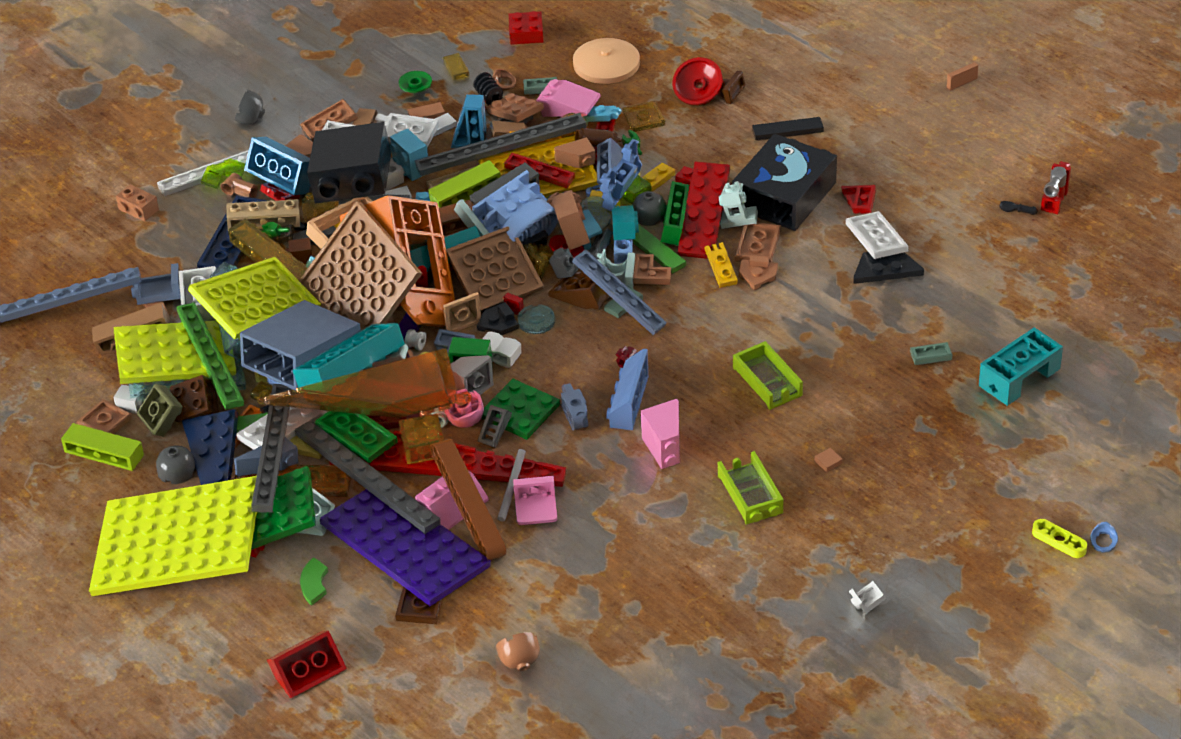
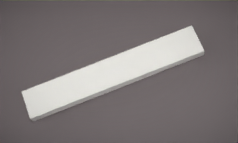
M249 150L157 182L158 188L164 196L244 169Z

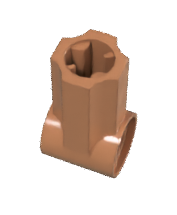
M232 173L221 184V190L229 196L235 193L244 197L255 198L258 192V185L244 181L239 174Z

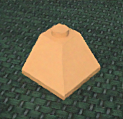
M477 292L443 305L445 326L448 331L457 332L478 324L481 318L479 294Z

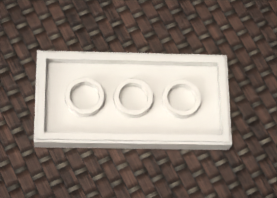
M879 211L846 219V225L874 259L908 252L906 242Z

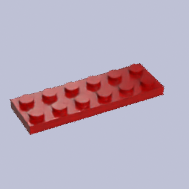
M694 162L683 229L677 251L679 256L708 259L705 246L709 245L711 251H713L712 244L717 245L723 206H720L719 196L725 184L728 183L730 165Z

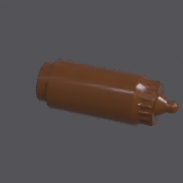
M581 128L575 132V141L587 137L593 147H597L598 144L609 138H612L616 143L622 142V139L618 138L616 132L609 130Z

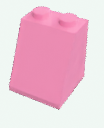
M678 399L641 410L642 439L661 469L680 463Z

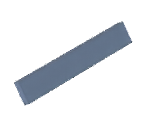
M584 250L573 259L572 262L652 335L665 327L666 321L587 250Z

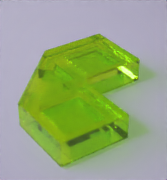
M230 158L222 163L207 166L202 176L201 184L217 189L223 176L229 177L232 173H237L242 177L245 171V163Z

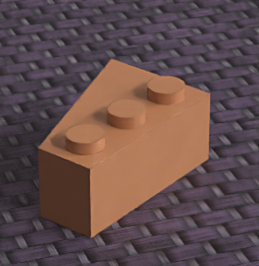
M572 190L551 197L569 250L590 243L583 223L585 216L578 195L574 196Z

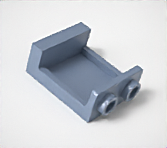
M171 264V274L141 278V283L132 285V297L136 298L137 305L181 299L179 264Z

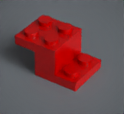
M542 11L508 13L511 45L544 43Z

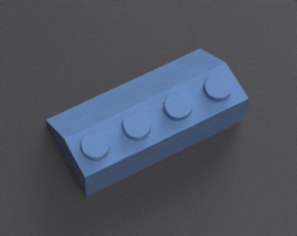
M642 349L625 360L624 367L619 370L620 380L615 383L616 393L611 396V408L607 409L606 418L610 421V428L633 430L649 377L648 349Z

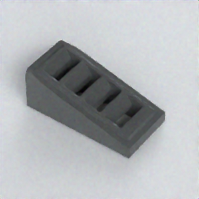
M490 405L477 441L496 448L512 412ZM496 415H502L501 419L497 418ZM493 421L499 422L498 426L493 425ZM493 428L496 430V432H490L489 429ZM486 435L492 436L493 440L486 439Z

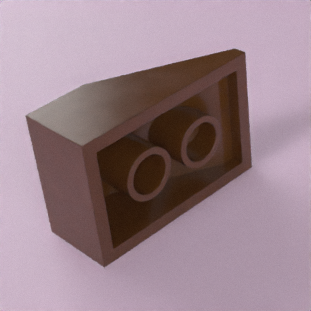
M583 271L576 272L572 277L561 278L548 292L549 297L583 309L593 308L594 310L601 308L603 303L610 297Z

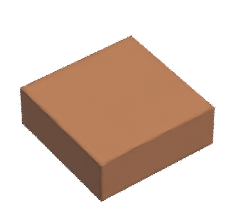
M831 448L817 454L814 459L826 472L843 464V459Z

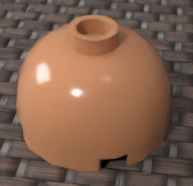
M532 632L514 634L512 640L507 641L504 638L496 645L501 662L506 667L518 669V671L528 670L530 665L537 660L540 652L537 635L535 636Z

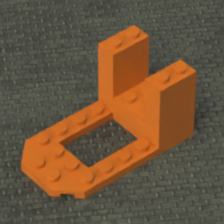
M387 195L364 205L410 259L411 250L428 245L435 289L416 287L415 283L402 300L401 306L417 325L444 327L443 305L455 301L438 202ZM347 213L340 215V221L344 219Z

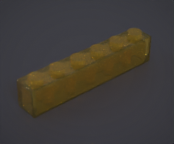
M243 219L229 228L230 242L257 263L276 257L298 280L307 270L303 262L298 261L289 251L284 250L278 242H274L265 232L259 230L254 223H250L247 219Z

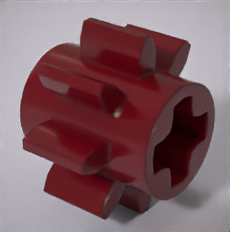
M624 346L623 349L620 348L615 354L618 357L616 359L618 366L623 368L625 360L638 353L637 350L630 346Z

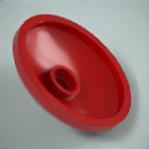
M703 57L692 58L682 63L675 71L672 80L673 90L682 102L688 105H703L718 95L722 88L723 75L719 66L714 61Z

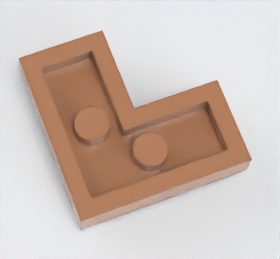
M636 254L633 284L670 285L671 267H654V254Z

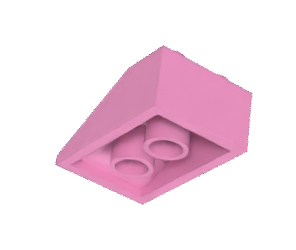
M554 79L548 83L536 101L543 103L544 109L541 110L543 117L570 116L577 113L587 116L601 95L598 92L567 80Z

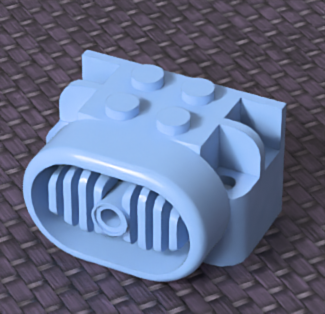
M527 170L472 207L473 213L489 233L509 227L506 233L513 242H515L517 237L520 241H524V239L544 230L549 236L558 222L555 208L540 193V186L536 182L529 183V172Z

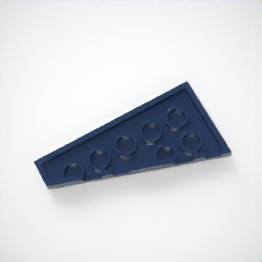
M236 409L182 420L189 447L195 459V467L201 485L231 480L238 423V412Z

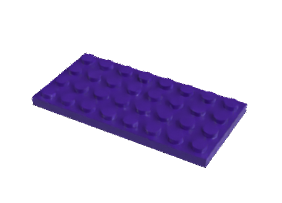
M367 489L320 517V524L429 606H432L491 567V560H487V557L444 526L439 525L424 534Z

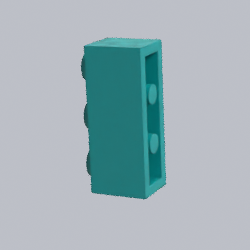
M633 205L615 206L612 210L613 239H636L635 233H639L637 211H634Z

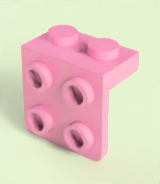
M553 476L513 480L518 525L557 521Z

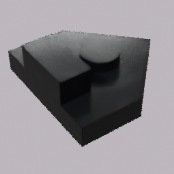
M506 302L486 308L477 324V331L485 332L488 330L500 335L519 329V324L514 318V312Z

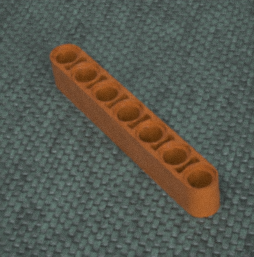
M449 438L431 444L432 456L480 553L487 557V560L505 556L506 546L455 443Z

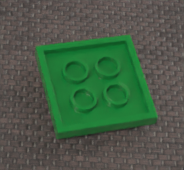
M512 378L484 407L481 419H486L490 405L512 412V415L505 430L528 440L560 406V399ZM497 414L496 417L501 419L502 415ZM493 421L492 424L498 426L499 422Z

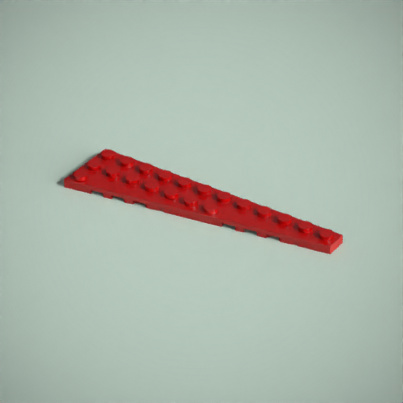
M394 430L391 433L397 436L398 443L372 462H366L375 470L442 476L432 456L430 447L431 444L443 440L415 434L407 436L403 435L401 431ZM455 443L468 471L473 473L476 479L509 482L515 462L512 455L505 454V456L495 455L493 451L487 450L485 453L476 451L475 447ZM524 459L518 479L553 476L554 486L563 487L566 467ZM329 461L330 466H336Z

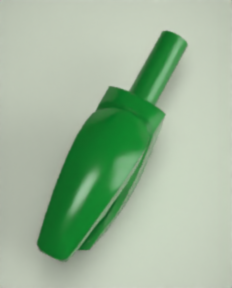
M628 130L631 138H627L623 134V145L629 144L632 139L639 141L637 151L638 155H642L639 136L634 131Z
M268 222L262 225L263 231H257L254 235L261 239H272L280 236L281 232H289L290 228H282L278 223Z

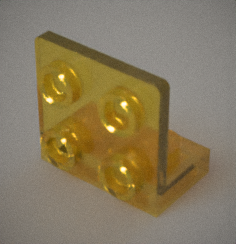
M532 243L523 245L542 281L548 265H551L549 259L554 255V252L550 251V247L544 244L539 246Z

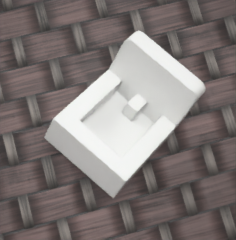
M874 581L858 593H855L853 589L849 591L853 596L850 599L857 609L862 608L866 614L887 599Z

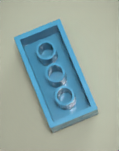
M252 137L244 168L245 171L293 195L309 193L310 182L307 174L309 157L268 137Z

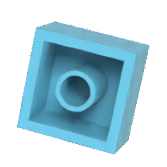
M408 128L390 136L392 159L395 163L402 166L404 170L403 175L407 176L411 181L422 177L415 166V160L428 157L427 145Z

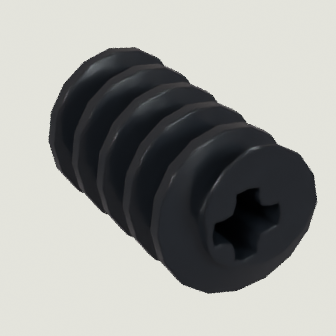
M483 72L475 78L473 87L479 95H484L487 106L491 105L493 101L503 99V90L490 73Z

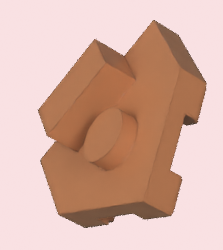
M751 255L750 260L742 259L739 277L746 280L750 287L756 290L762 284L776 280L778 263L769 262V256Z

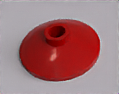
M555 235L550 239L549 246L553 252L560 248L569 249L564 235ZM580 246L569 251L573 258H575L584 251V248Z

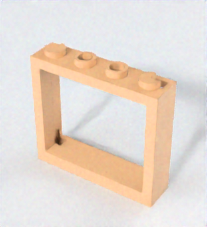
M368 196L353 198L316 218H312V220L307 222L306 235L322 249L328 241V237L322 231L340 223V215L349 212L356 201L362 202L363 205L373 201Z

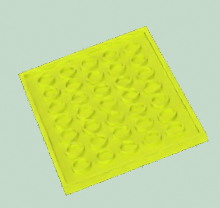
M257 476L107 501L89 588L91 596L247 572L257 512H252V499Z

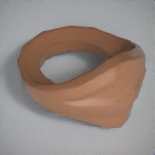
M495 69L493 78L502 90L514 88L516 78L506 70ZM498 79H510L512 84L503 86L499 83Z

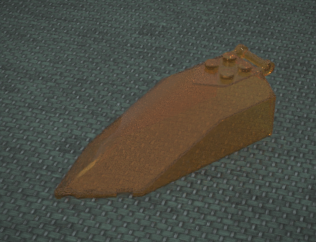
M444 348L299 387L296 390L292 389L258 398L257 400L258 404L400 418L417 413L420 416L428 415L435 412V408H438L439 411L452 408L454 403L462 406L471 402L472 394L468 391L457 394V385L447 349Z

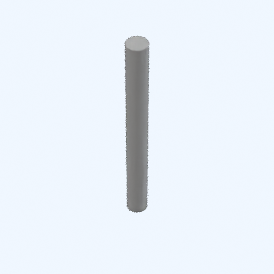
M518 449L497 518L499 521H505L514 493L513 480L519 477L526 453L523 449Z

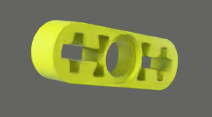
M1038 519L1034 521L1032 534L1035 538L1071 557L1082 558L1086 555L1087 542L1084 539L1048 520ZM1062 536L1065 540L1058 541L1054 537Z

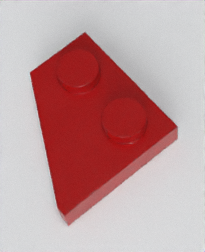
M875 185L841 186L842 194L853 214L872 213L876 194Z

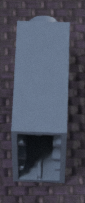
M303 300L240 332L241 366L298 391L299 388L292 370L361 331L360 323Z

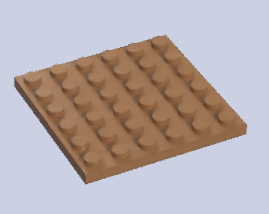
M356 201L299 281L321 303L320 307L360 323V328L363 330L372 324H385L422 275V272L363 203Z

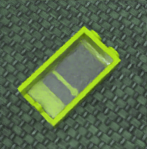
M766 341L733 355V369L767 404L769 410L803 396V381Z
M755 451L751 452V463L741 466V460L735 458L732 462L733 469L726 470L722 461L718 462V477L722 480L746 525L783 514L784 499Z

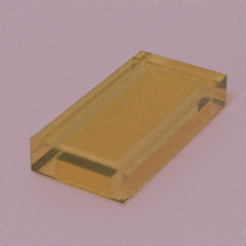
M459 53L443 57V62L453 80L469 76V70Z

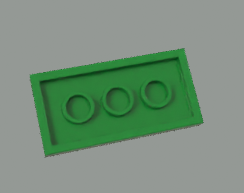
M344 400L315 420V424L368 463L398 443L397 436Z

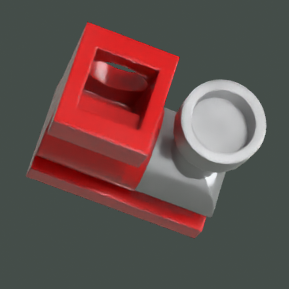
M1060 161L1059 164L1054 163L1052 165L1050 182L1044 187L1041 211L1057 215L1060 212L1061 201L1068 194L1071 173L1070 163Z

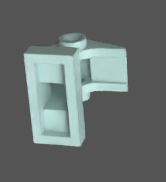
M738 181L732 185L726 183L719 196L720 206H723L725 210L722 212L720 223L722 229L757 224L756 206L745 207L746 194L742 192L743 183Z
M603 249L601 254L598 253L597 257L599 259L597 260L609 269L622 283L633 289L635 253H628L627 259L621 264L611 263L606 258L605 249Z

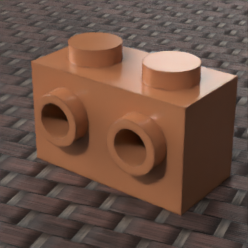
M131 184L116 195L119 210L143 221L149 219L159 210L155 195Z

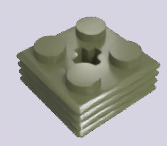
M155 383L137 411V415L153 435L156 434V436L164 437L167 431L171 429L176 417L180 415L182 405L165 385H157Z

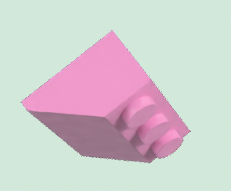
M469 471L484 503L489 500L488 496L474 474ZM443 476L415 496L416 501L440 518V525L448 530L463 520Z

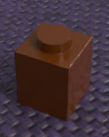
M310 238L289 240V248H285L287 259H291V265L307 264L310 256H312Z

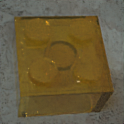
M438 414L399 420L400 436L407 464L434 460L430 448L431 444L444 440Z

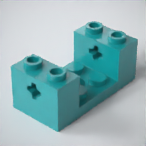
M1034 327L980 364L979 386L1008 406L1021 397L1022 380L1034 371H1038L1048 378L1061 369L1063 346Z

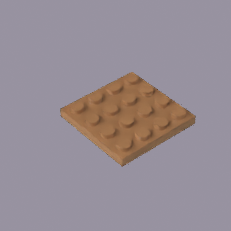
M509 227L446 249L447 257L467 296L476 292L479 294L481 313L486 308L504 303L503 296L507 292L524 297L542 290L544 287L519 238H515V242H513L506 233Z

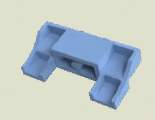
M632 139L629 144L624 145L621 152L623 157L618 165L610 168L607 174L603 173L599 182L602 184L599 191L603 192L602 199H604L602 207L609 211L613 210L640 173L642 163L637 151L639 141Z

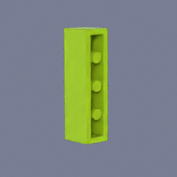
M488 160L429 189L430 201L438 202V207L441 208L455 204L461 199L464 201L470 200V195L500 178V171Z
M72 423L61 438L65 453L130 471L135 469L144 456L141 441Z

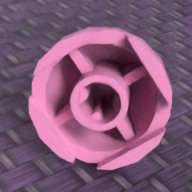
M467 389L455 391L448 396L446 405L444 403L446 417L453 425L459 428L472 427L482 418L484 411L481 396L474 390L473 392H468Z

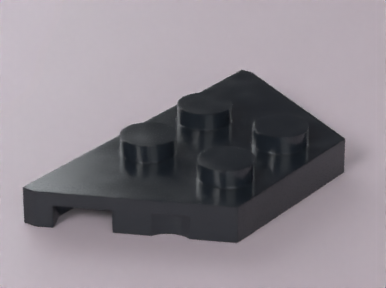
M863 252L854 274L853 283L859 284L923 276L924 268L905 252L876 259L869 252Z

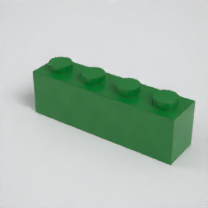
M674 181L671 183L660 242L677 246L679 244L689 191L688 184Z

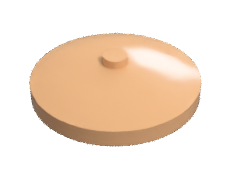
M601 38L589 41L581 45L573 55L575 72L581 78L599 84H611L626 80L633 76L640 66L638 50L629 42L615 38Z

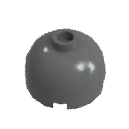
M247 89L239 104L240 113H236L235 121L250 125L255 123L258 118H263L265 113L263 100L257 93Z
M647 191L636 196L632 205L634 211H637L638 224L653 226L660 220L661 222L664 221L667 205L660 194Z
M178 445L163 449L156 460L158 477L163 482L165 480L171 481V484H180L188 481L193 477L192 473L194 470L196 472L193 454L187 448Z

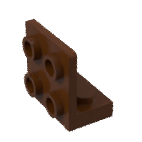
M200 375L170 387V392L182 405L181 413L174 421L180 422L200 414L210 415L219 413L216 390L210 378Z

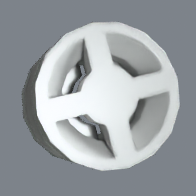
M409 329L405 337L406 345L409 348L415 347L417 350H422L426 343V333L421 331L418 333L413 329Z

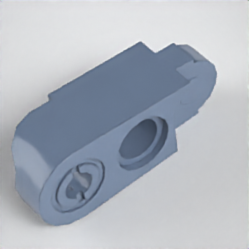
M571 383L562 385V404L560 405L571 429L574 431L588 427L587 405L580 389L574 390Z

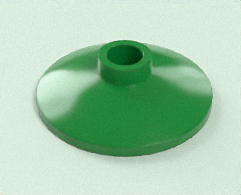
M410 71L403 74L399 78L398 83L399 87L405 92L419 93L427 90L432 85V77L423 71Z

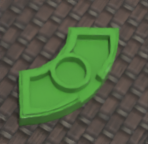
M314 557L306 564L300 578L302 594L311 606L327 594L322 581L328 573V567Z

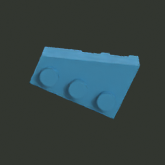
M466 95L453 135L451 148H460L487 140L484 95Z

